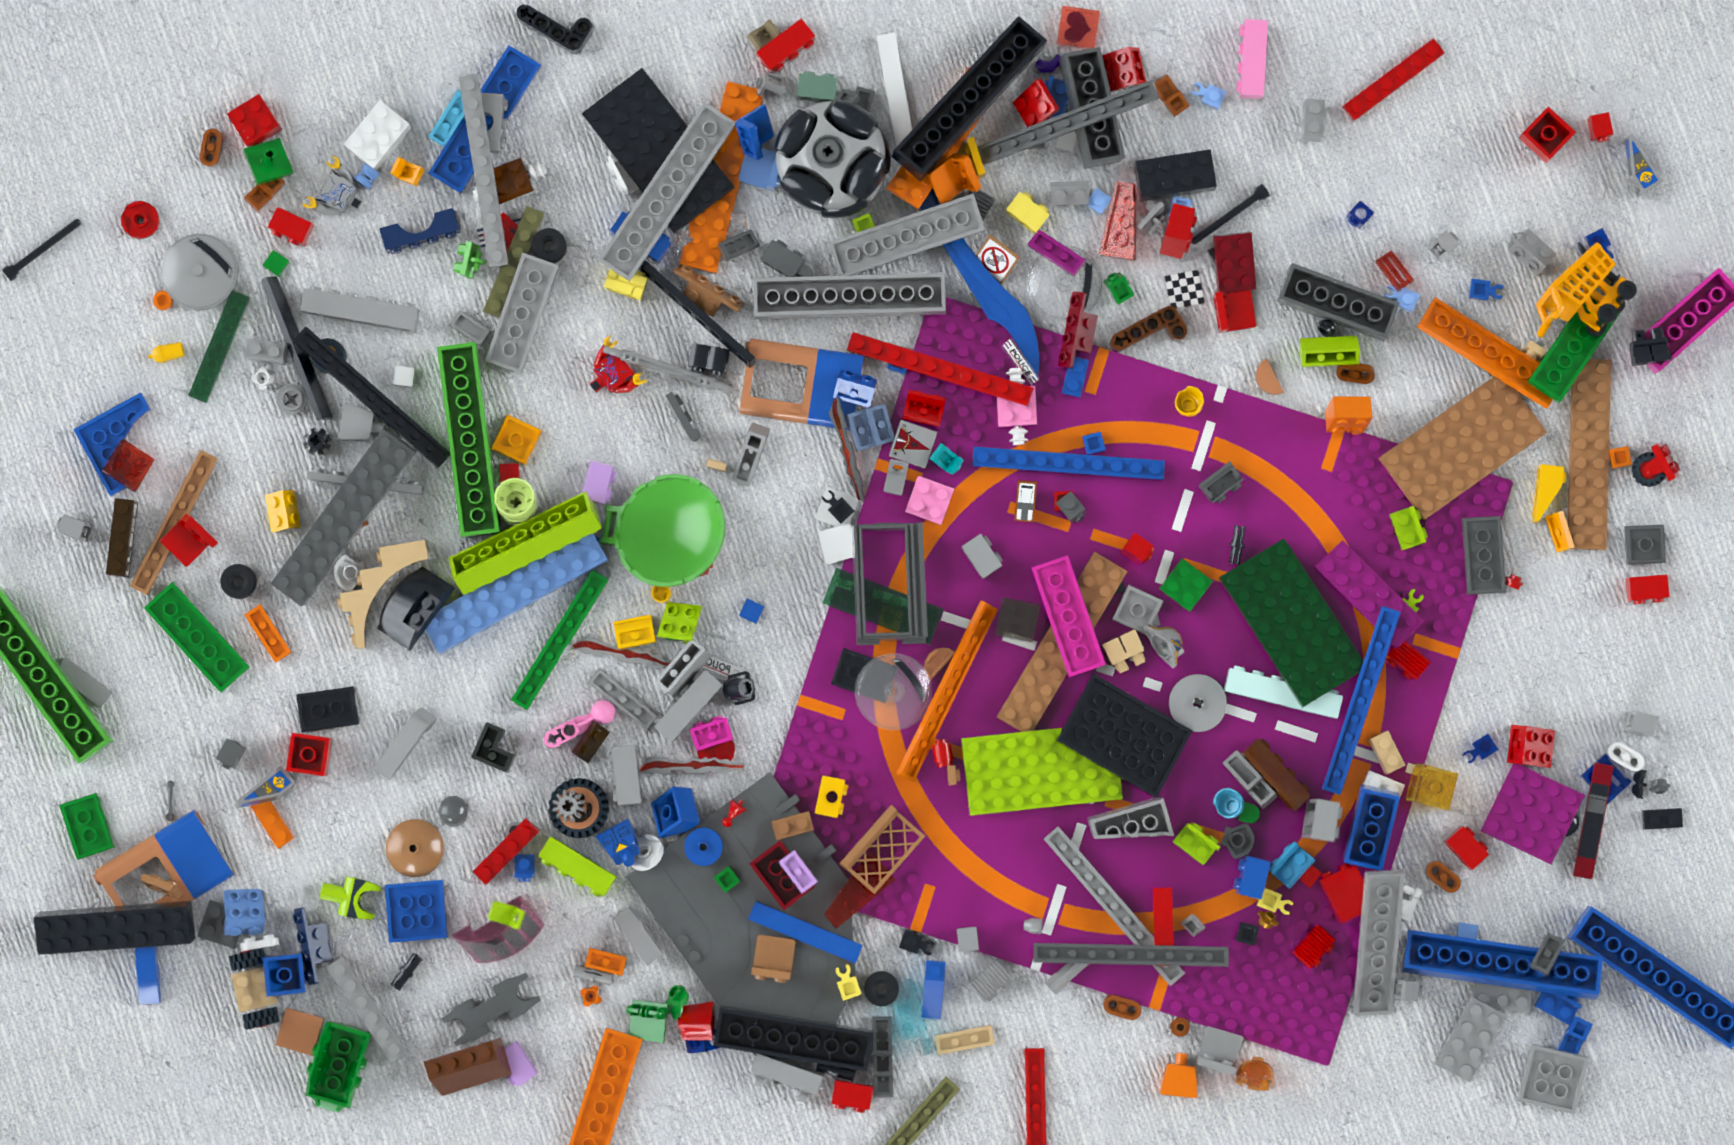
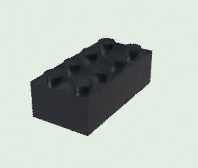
M1211 149L1138 160L1134 163L1140 202L1169 198L1174 195L1182 196L1214 191L1217 187Z

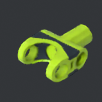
M346 876L344 887L324 882L320 892V899L339 903L338 915L373 920L375 914L368 913V911L361 907L360 898L367 891L380 892L381 886L366 880Z

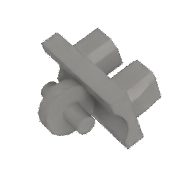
M1150 200L1146 204L1145 209L1149 212L1146 217L1141 213H1137L1133 217L1134 223L1143 236L1150 230L1153 233L1157 229L1165 230L1166 227L1163 223L1167 220L1164 216L1167 210L1161 201L1157 203Z

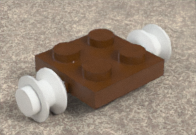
M518 158L495 167L494 174L499 204L534 191L529 179L532 177L536 182H538V177L540 176L545 179L544 175L547 174L544 163L540 164L537 161V165L534 167L529 164V168L526 171L522 159ZM475 186L476 190H473L472 192L474 194L476 201H479L477 188Z

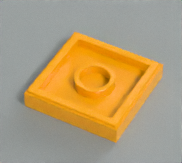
M507 414L491 449L526 465L542 430Z

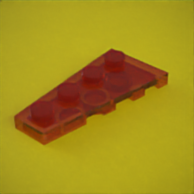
M1115 181L1098 253L1101 256L1136 261V185L1134 183Z
M871 850L866 855V859H877ZM878 861L867 862V873L878 872ZM861 862L855 870L856 873H865L864 862ZM880 862L881 872H889ZM881 874V880L886 876V874ZM852 875L826 910L824 916L837 929L895 881V878L891 875L879 890L873 894ZM868 875V883L873 888L879 884V875Z

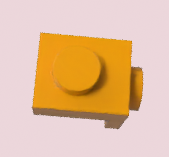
M398 157L393 164L390 174L401 181L417 187L425 169Z

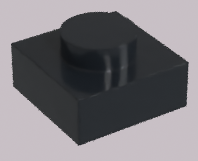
M1240 922L1235 941L1254 946L1259 927Z

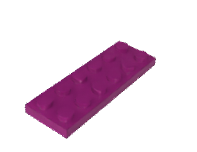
M1343 540L1315 566L1374 627L1382 606L1401 611L1391 644L1396 649L1424 624L1425 621Z

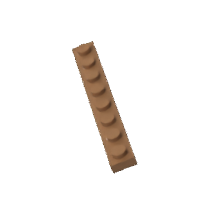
M200 450L130 587L149 595L170 554V551L160 543V540L185 514H191L219 460L218 458Z

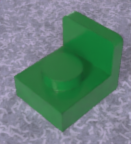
M1120 272L1110 274L1103 281L1117 305L1134 296L1125 276Z

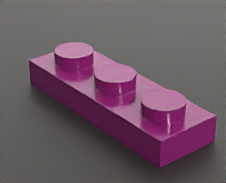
M1040 229L1028 242L1029 248L1072 276H1075L1086 263L1083 257Z

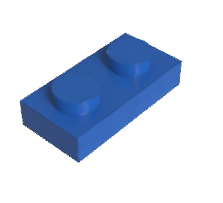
M1074 357L1073 367L1067 368L1061 394L1080 398L1089 360Z

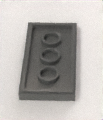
M1501 516L1462 518L1467 595L1506 593Z

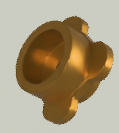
M1270 911L1258 912L1260 916L1259 924L1262 927L1271 929L1273 926H1278L1279 922L1276 921L1274 913Z

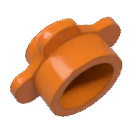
M593 985L589 989H581L580 994L583 996L584 1006L589 1007L591 1004L601 1003L602 998L599 996L598 986Z

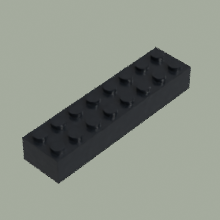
M191 901L42 911L33 917L38 955L191 944L196 939Z
M720 1006L713 1046L867 1071L874 1030Z

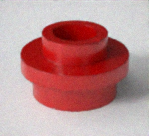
M1513 574L1510 577H1505L1506 585L1517 590L1524 583L1521 582L1522 578Z

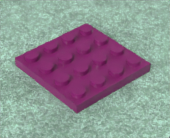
M1513 764L1483 824L1481 832L1552 865L1585 795L1520 764Z

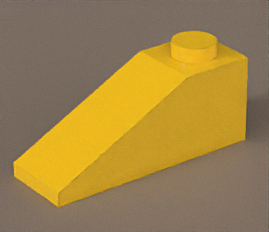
M1546 464L1538 465L1532 523H1536L1541 519L1562 487V483H1565L1566 472H1564V467Z

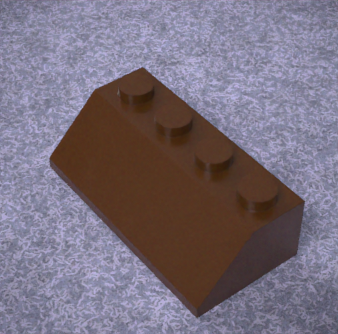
M1256 738L1240 754L1260 774L1291 811H1296L1311 796L1308 793L1310 789L1303 782L1299 783L1295 779L1297 775L1290 767L1286 769L1283 766V759L1277 753L1273 754L1269 750L1271 746L1264 739Z
M501 1037L424 1061L429 1081L442 1096L512 1075Z

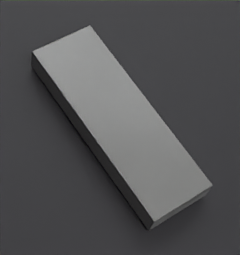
M65 658L60 664V668L77 691L97 706L102 707L112 694V691L68 658Z

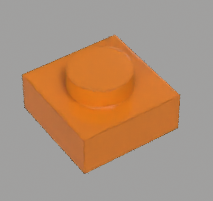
M1628 446L1609 450L1612 469L1632 465Z

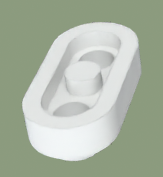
M1613 743L1608 747V757L1627 770L1635 772L1644 767V757L1623 743ZM1616 748L1620 751L1618 756L1614 754ZM1632 758L1636 760V765L1634 766L1630 763Z
M274 934L262 936L263 940L255 941V937L243 939L244 943L240 944L241 952L279 946V938H274Z

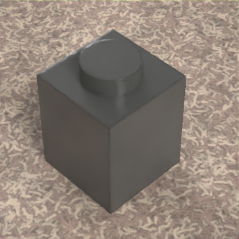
M226 739L216 757L220 761L219 765L228 770L230 767L236 768L246 747L231 739Z

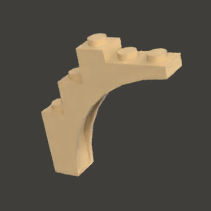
M426 540L379 547L380 551L376 552L378 563H382V567L359 570L360 574L357 575L358 586H362L363 589L340 593V597L337 598L338 607L343 609V612L351 611V615H348L350 627H354L355 634H351L353 646L357 645V649L366 648V619L371 603L379 589L399 570L415 562L429 559Z

